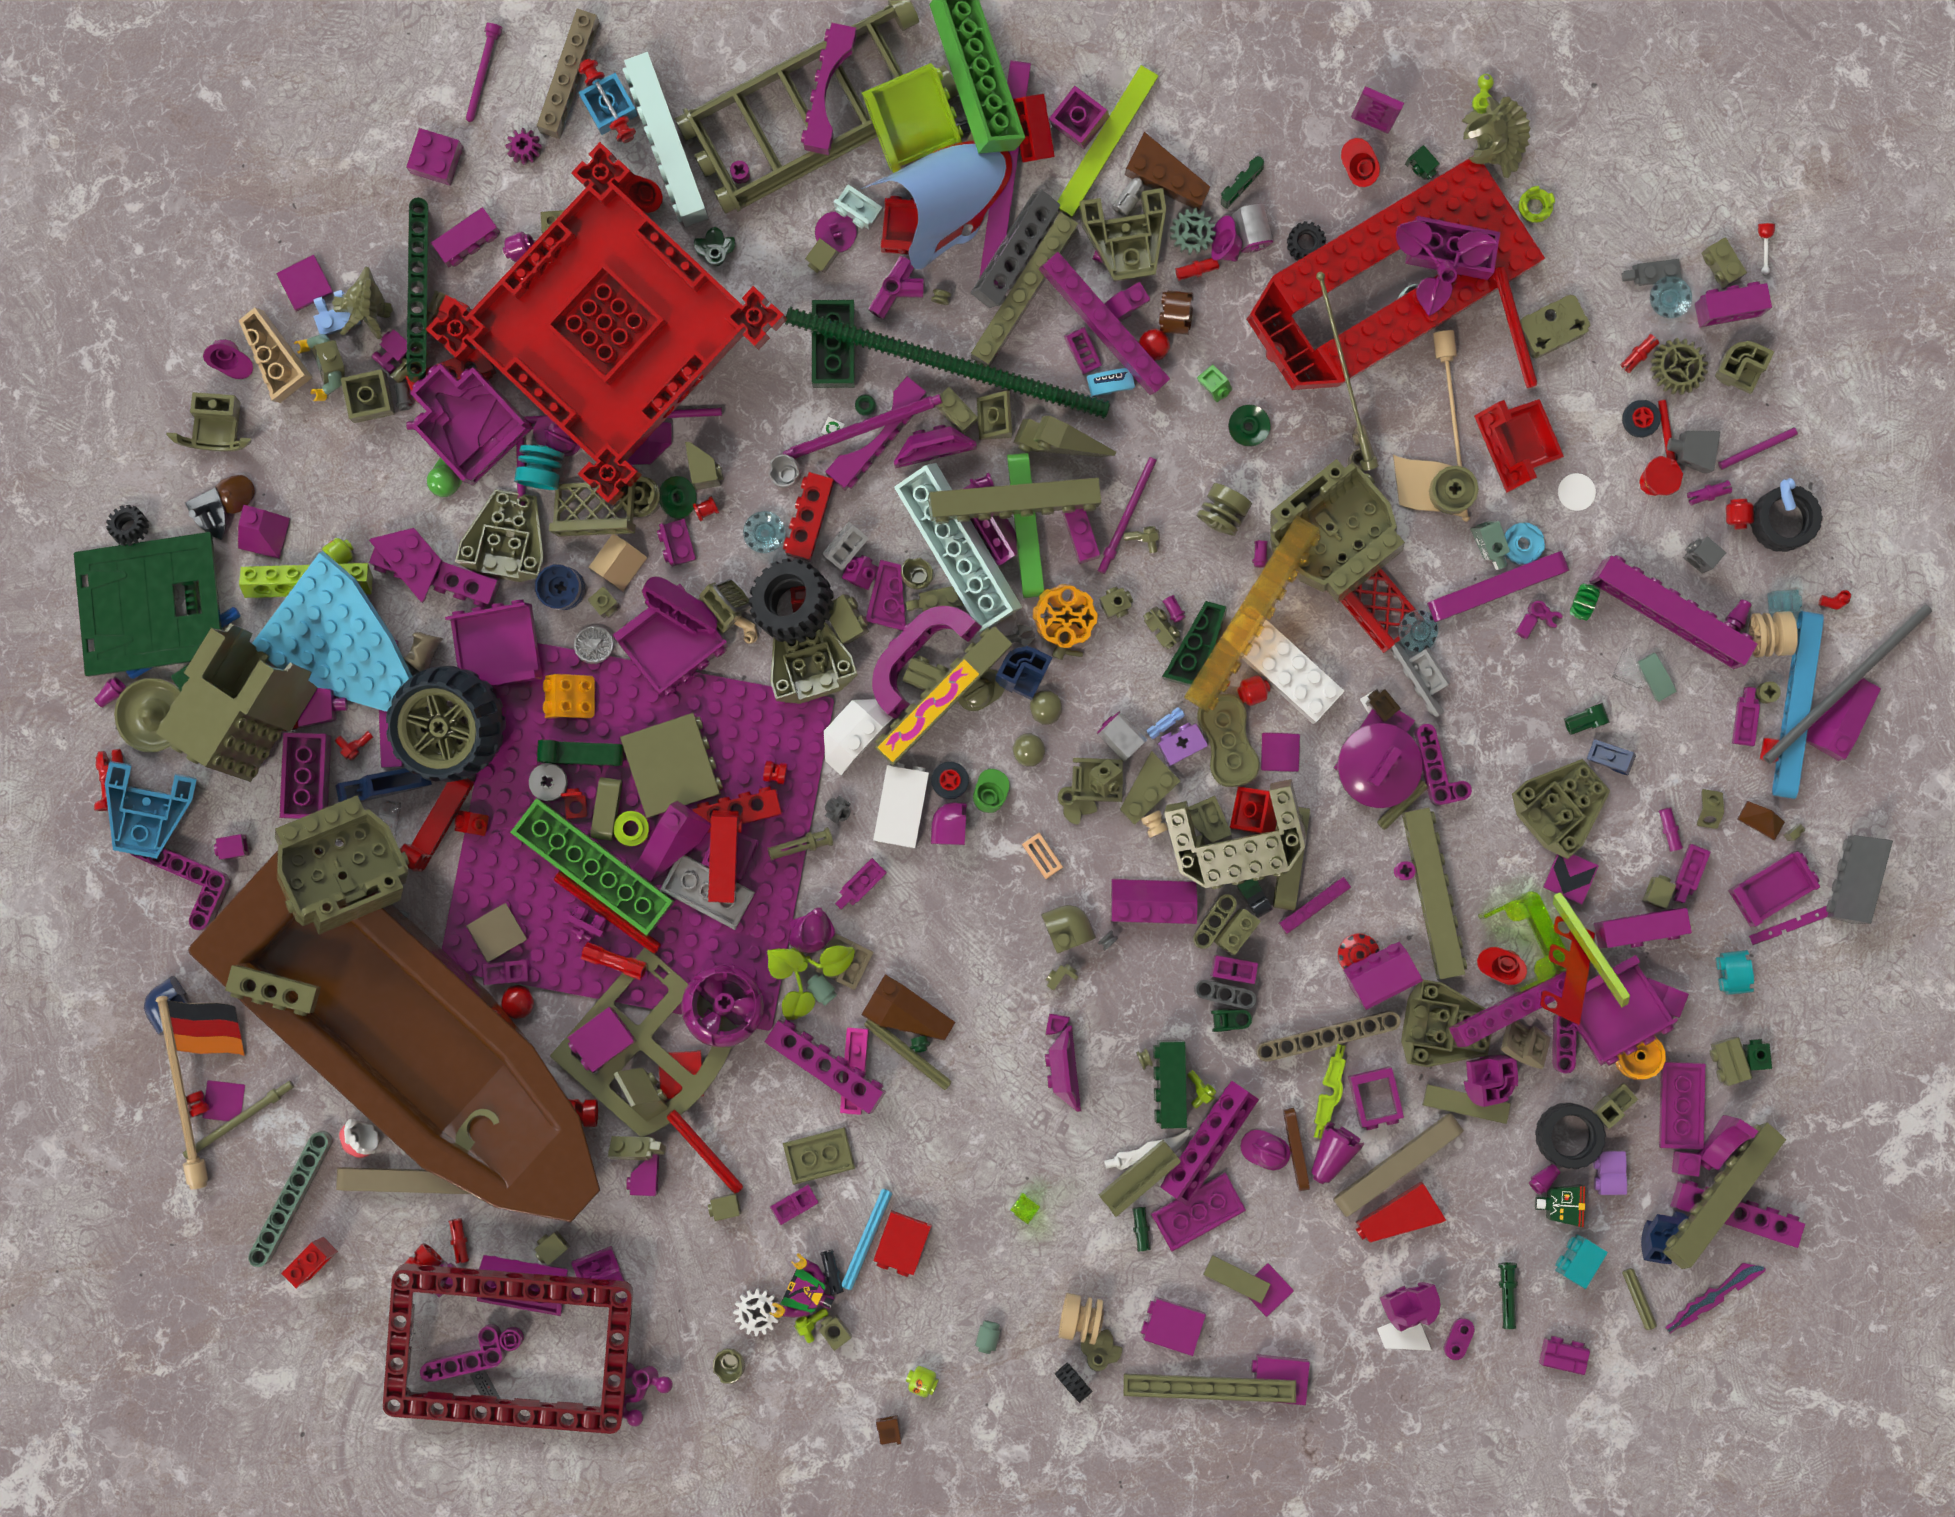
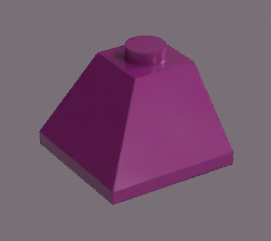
M243 505L238 524V549L280 559L290 518Z

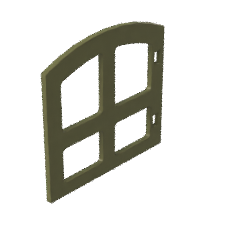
M646 948L635 959L648 963L647 970L666 985L669 991L640 1025H636L615 1006V1001L635 979L622 973L567 1035L568 1037L608 1007H613L636 1039V1042L606 1063L598 1073H593L591 1070L587 1071L580 1060L572 1054V1050L568 1045L570 1041L567 1037L550 1055L555 1062L640 1137H645L669 1124L667 1115L671 1111L676 1110L680 1115L687 1111L715 1080L732 1048L711 1047L698 1073L693 1075L653 1040V1034L678 1005L682 1003V997L688 983L658 956ZM658 965L668 973L664 979L655 972ZM700 994L697 999L698 1015L704 1018V1014L708 1009L711 1012H714L713 1005ZM721 1016L719 1032H727L737 1028L726 1016ZM638 1051H643L682 1086V1091L666 1103L668 1109L648 1122L610 1088V1083L615 1079L614 1073L622 1071Z

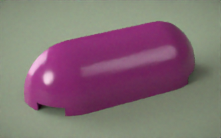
M651 577L644 584L642 593L645 598V604L652 610L693 634H697V632H708V634H711L716 630L717 619L715 614L699 599L662 577Z

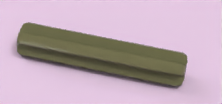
M1420 780L1414 792L1403 802L1392 806L1377 821L1378 825L1384 830L1387 829L1428 789L1427 784Z
M1632 1268L1626 1269L1622 1274L1646 1330L1654 1329L1657 1327V1324L1636 1273Z

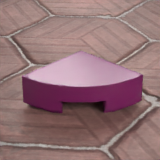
M1049 1013L1045 1034L1053 1035L1062 1031L1069 1023L1070 1017Z

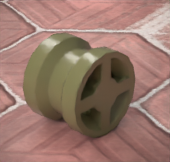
M1771 681L1760 684L1755 691L1759 702L1765 704L1775 702L1781 694L1778 684Z

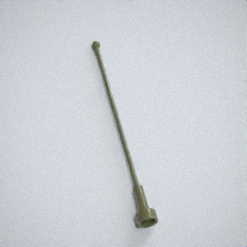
M1318 272L1316 278L1320 281L1360 434L1358 439L1364 458L1360 461L1363 471L1371 470L1379 466L1377 457H1372L1367 436L1363 433L1324 283L1325 274Z

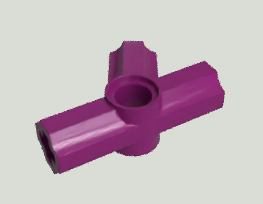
M900 256L888 277L884 279L882 287L868 308V311L876 317L884 320L898 297L923 298L924 279L909 278L915 269L909 259ZM891 283L896 284L898 286L897 290L894 292H890L886 289V287Z

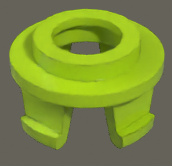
M1539 186L1531 187L1519 200V212L1529 222H1543L1551 215L1555 198L1553 193H1548L1540 189ZM1533 199L1539 200L1542 203V211L1538 214H1532L1527 206L1529 201Z
M624 812L618 816L614 823L615 837L624 845L636 846L643 843L648 837V821L638 812ZM627 821H634L638 824L639 829L636 835L627 836L624 833L623 826Z

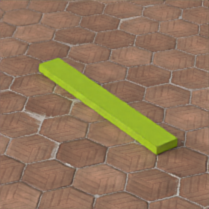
M1140 65L1110 117L1105 122L1057 202L1060 204L1058 210L1073 218L1079 208L1080 201L1084 200L1159 75Z

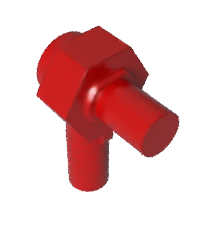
M367 731L358 740L348 743L340 735L335 739V742L342 749L340 754L346 760L352 761L360 754L358 749L367 744L373 736Z

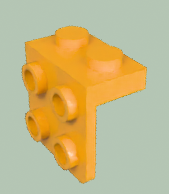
M566 674L545 676L543 682V690L545 692L543 712L545 713V718L594 717L595 679L593 676Z

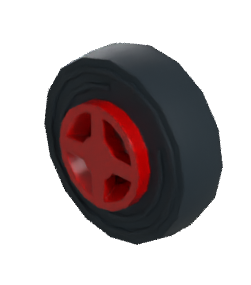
M1637 400L1625 408L1622 415V423L1624 429L1630 435L1644 438L1652 435L1658 429L1661 423V414L1654 403L1648 400Z
M944 762L934 769L931 776V785L940 797L955 799L962 796L967 790L969 776L961 764Z

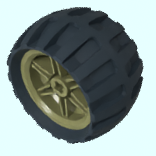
M440 666L423 670L409 678L397 690L392 698L391 707L387 711L386 723H388V730L386 735L387 740L391 742L394 751L392 752L397 759H400L405 764V768L413 774L419 773L426 780L454 782L469 778L484 769L493 760L502 745L504 738L502 733L506 728V717L502 715L501 708L503 704L501 699H497L492 691L494 688L487 681L480 680L479 675L470 670H463L455 666ZM447 701L453 702L454 706L448 707ZM464 716L468 719L467 724H465ZM457 738L462 739L463 743L459 744Z

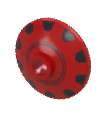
M1352 934L1341 942L1338 948V961L1341 967L1346 969L1351 964L1357 963L1380 950L1375 940L1370 936ZM1358 951L1364 953L1362 959L1357 958L1356 953Z

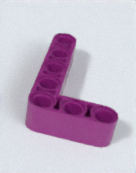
M166 847L162 849L164 859L161 862H158L156 858L131 854L133 857L203 886L189 917L191 928L194 930H205L216 918L231 882L230 877L226 873ZM179 859L183 861V868L180 871L176 868V862ZM199 867L203 870V875L200 879L195 876V871ZM217 876L222 878L220 887H216L214 884ZM209 895L214 899L213 905L210 907L206 904V898ZM200 915L205 918L203 926H199L197 923V918Z
M1555 1014L1553 1017L1552 1064L1557 1072L1567 1074L1571 1073L1576 1066V1031L1578 1029L1571 1021H1569L1567 1026L1563 1027L1560 1024L1561 1016ZM1566 1036L1569 1044L1567 1047L1562 1048L1560 1046V1039ZM1566 1058L1569 1063L1566 1069H1561L1559 1065L1560 1060Z

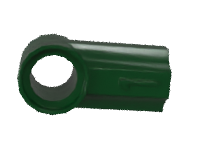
M1603 703L1564 718L1566 729L1570 735L1610 723Z

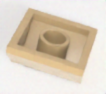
M612 534L589 568L623 592L647 557L625 540Z

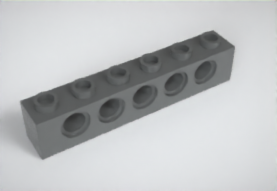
M1041 189L1032 193L971 291V294L988 308L1000 306L1005 301L1006 292L1015 285L1017 281L1016 276L1024 270L1027 265L1026 260L1038 247L1036 245L1037 242L1046 235L1048 231L1047 226L1058 215L1057 210L1060 204L1044 190ZM1036 213L1039 214L1040 221L1037 219ZM1026 229L1029 231V237L1026 235ZM1015 246L1018 247V249H1019V254H1017V252H1016V250H1015ZM1005 263H1007L1009 271L1006 270ZM994 280L998 282V288L995 286Z

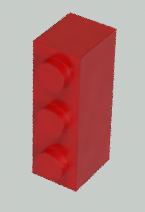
M1044 94L1013 99L1025 135V139L1020 144L1022 162L1055 157Z

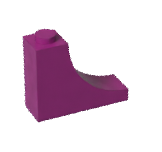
M1723 1115L1705 1141L1704 1149H1700L1697 1153L1702 1155L1701 1166L1709 1171L1711 1169L1719 1171L1728 1157L1743 1142L1754 1138L1758 1130L1739 1118Z

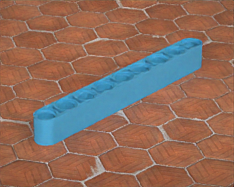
M1800 611L1798 615L1797 648L1791 659L1779 740L1810 713L1824 622L1823 614ZM1808 729L1779 756L1775 766L1772 787L1773 796L1791 799L1797 797Z

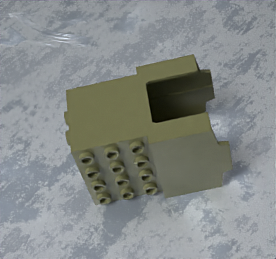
M230 623L225 630L210 629L184 672L190 678L183 685L182 691L172 703L166 717L161 721L156 734L170 742L173 750L181 754L183 752L187 754L186 758L195 764L200 763L207 768L251 782L257 776L263 761L268 758L271 748L280 738L282 730L291 732L318 687L309 681L312 672L291 662L285 669L272 668L267 665L266 662L270 656L262 651L258 652L256 647L249 642L253 633Z

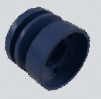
M553 564L545 567L538 574L535 581V592L538 599L544 605L553 609H573L582 602L585 596L586 584L583 577L577 570L565 565ZM564 584L567 587L566 591L559 590V585L563 586Z

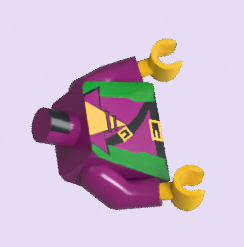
M800 1253L796 1254L800 1261L797 1263L791 1262L797 1269L780 1303L784 1306L775 1302L772 1303V1306L777 1307V1311L775 1313L770 1312V1315L776 1318L782 1316L791 1318L808 1316L810 1313L815 1312L818 1304L830 1310L835 1299L824 1293L827 1283L819 1266L805 1259Z

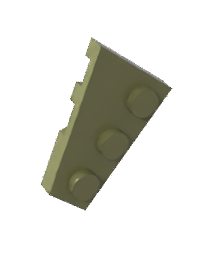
M1153 751L1150 752L1120 808V811L1134 825L1180 782Z

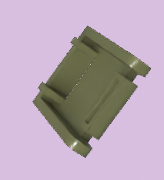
M1073 758L1074 763H1079V766H1072V792H1079V796H1072L1073 801L1122 802L1123 784L1114 793H1110L1105 798L1090 788L1089 773L1095 766H1099L1107 759ZM1109 759L1123 772V760Z

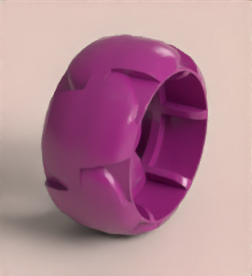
M711 966L696 974L687 985L681 1003L682 1017L689 1032L700 1042L712 1047H732L747 1040L759 1026L764 1011L763 995L754 978L744 970L735 966ZM729 981L738 985L744 991L745 997L734 1001L730 994L722 993L721 982ZM704 990L715 999L713 1003L714 1012L701 1020L697 1012V999L701 991ZM721 1000H725L729 1004L726 1009H722V1005H718ZM732 1011L741 1017H745L743 1023L737 1028L727 1032L718 1031L721 1016L728 1015Z

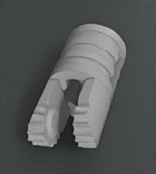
M1138 177L1131 180L1112 205V208L1121 216L1128 217L1136 203H1138L1142 191H1145L1142 180Z

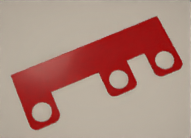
M1557 916L1555 918L1554 931L1572 940L1570 951L1555 944L1550 946L1549 960L1567 969L1561 998L1549 991H1543L1540 1005L1542 1008L1580 1025L1590 959L1571 931L1563 933L1559 930L1558 923L1564 922L1562 917ZM1586 929L1594 941L1595 933ZM1554 950L1563 952L1565 956L1563 962H1559L1553 957ZM1546 996H1551L1556 1000L1557 1006L1555 1008H1549L1545 1004Z

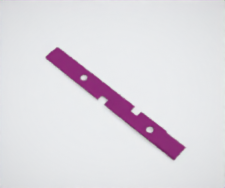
M1827 906L1801 915V920L1799 921L1793 918L1750 935L1752 945L1782 935V930L1786 929V932H1790L1826 918L1828 915L1826 911Z

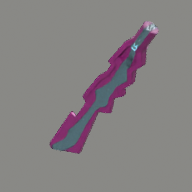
M1742 1263L1718 1289L1708 1288L1704 1296L1695 1297V1301L1687 1303L1685 1309L1679 1311L1675 1320L1668 1324L1665 1329L1671 1334L1676 1329L1685 1327L1699 1319L1698 1315L1722 1303L1724 1296L1734 1288L1739 1291L1764 1273L1765 1267Z

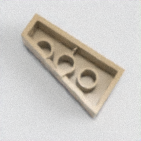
M253 308L239 320L246 340L254 353L253 357L256 364L259 365L263 375V381L268 387L272 401L281 403L313 378L263 310Z

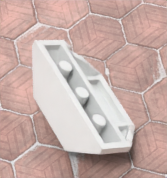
M876 699L852 700L824 730L825 761L842 775L894 718L889 716L880 707Z

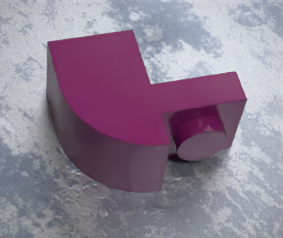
M1138 282L1125 291H1120L1105 302V305L1121 322L1131 316L1133 311L1150 302L1151 299L1142 284Z

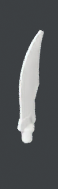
M1187 1129L1176 1136L1162 1140L1175 1152L1184 1144L1190 1130ZM1162 1140L1147 1142L1137 1150L1118 1152L1113 1159L1104 1161L1105 1168L1116 1167L1120 1170L1128 1168Z

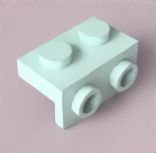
M847 185L839 198L833 202L836 208L835 211L843 217L849 216L853 219L852 222L861 229L865 227L869 230L883 210L882 206L850 185Z

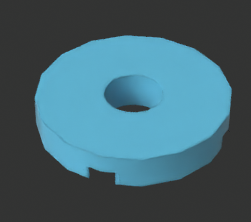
M1530 523L1515 524L1504 534L1510 550L1505 556L1516 564L1525 565L1536 561L1544 551V536L1535 525ZM1520 538L1528 540L1529 546L1527 549L1519 547L1518 541Z

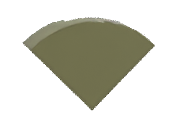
M1799 823L1783 836L1787 841H1795L1801 836L1802 832H1805V828Z

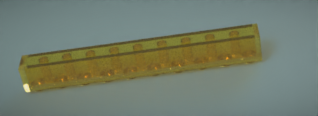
M1296 516L1185 694L1184 698L1206 713L1210 709H1215L1219 702L1217 697L1221 691L1225 692L1231 682L1229 678L1232 673L1236 674L1240 669L1242 657L1244 655L1247 656L1252 650L1253 645L1251 643L1255 636L1258 638L1265 628L1262 625L1265 620L1271 619L1276 610L1274 608L1278 600L1281 602L1287 593L1285 588L1288 583L1295 581L1298 575V567L1300 564L1304 565L1310 556L1308 551L1312 546L1315 547L1321 538L1318 527Z

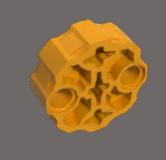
M1059 584L1057 587L1046 589L1041 593L1037 605L1033 608V619L1037 626V632L1043 639L1059 647L1070 648L1072 645L1085 642L1091 636L1093 626L1097 624V612L1093 605V599L1087 592L1079 590L1070 584ZM1069 589L1071 592L1069 599L1063 600L1062 593ZM1048 603H1050L1053 607H1057L1058 610L1052 609V607L1048 605ZM1048 613V616L1040 617L1041 614ZM1065 613H1068V614H1070V615H1073V616L1065 617V619H1063V618H1061V617H1059V616H1056V615H1064ZM1089 614V618L1082 619V615ZM1072 622H1077L1081 626V628H1079L1077 624H1072ZM1067 632V640L1061 642L1059 639L1060 634Z

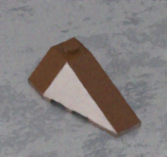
M886 974L861 1014L881 1027L899 1029V1031L912 1032L943 1041L946 1040L956 1023L906 986Z

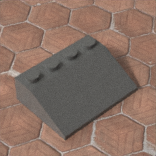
M1850 835L1848 839L1844 840L1842 846L1844 851L1843 858L1839 860L1837 865L1838 877L1832 884L1833 896L1828 901L1826 907L1828 918L1850 924L1872 923L1893 840Z

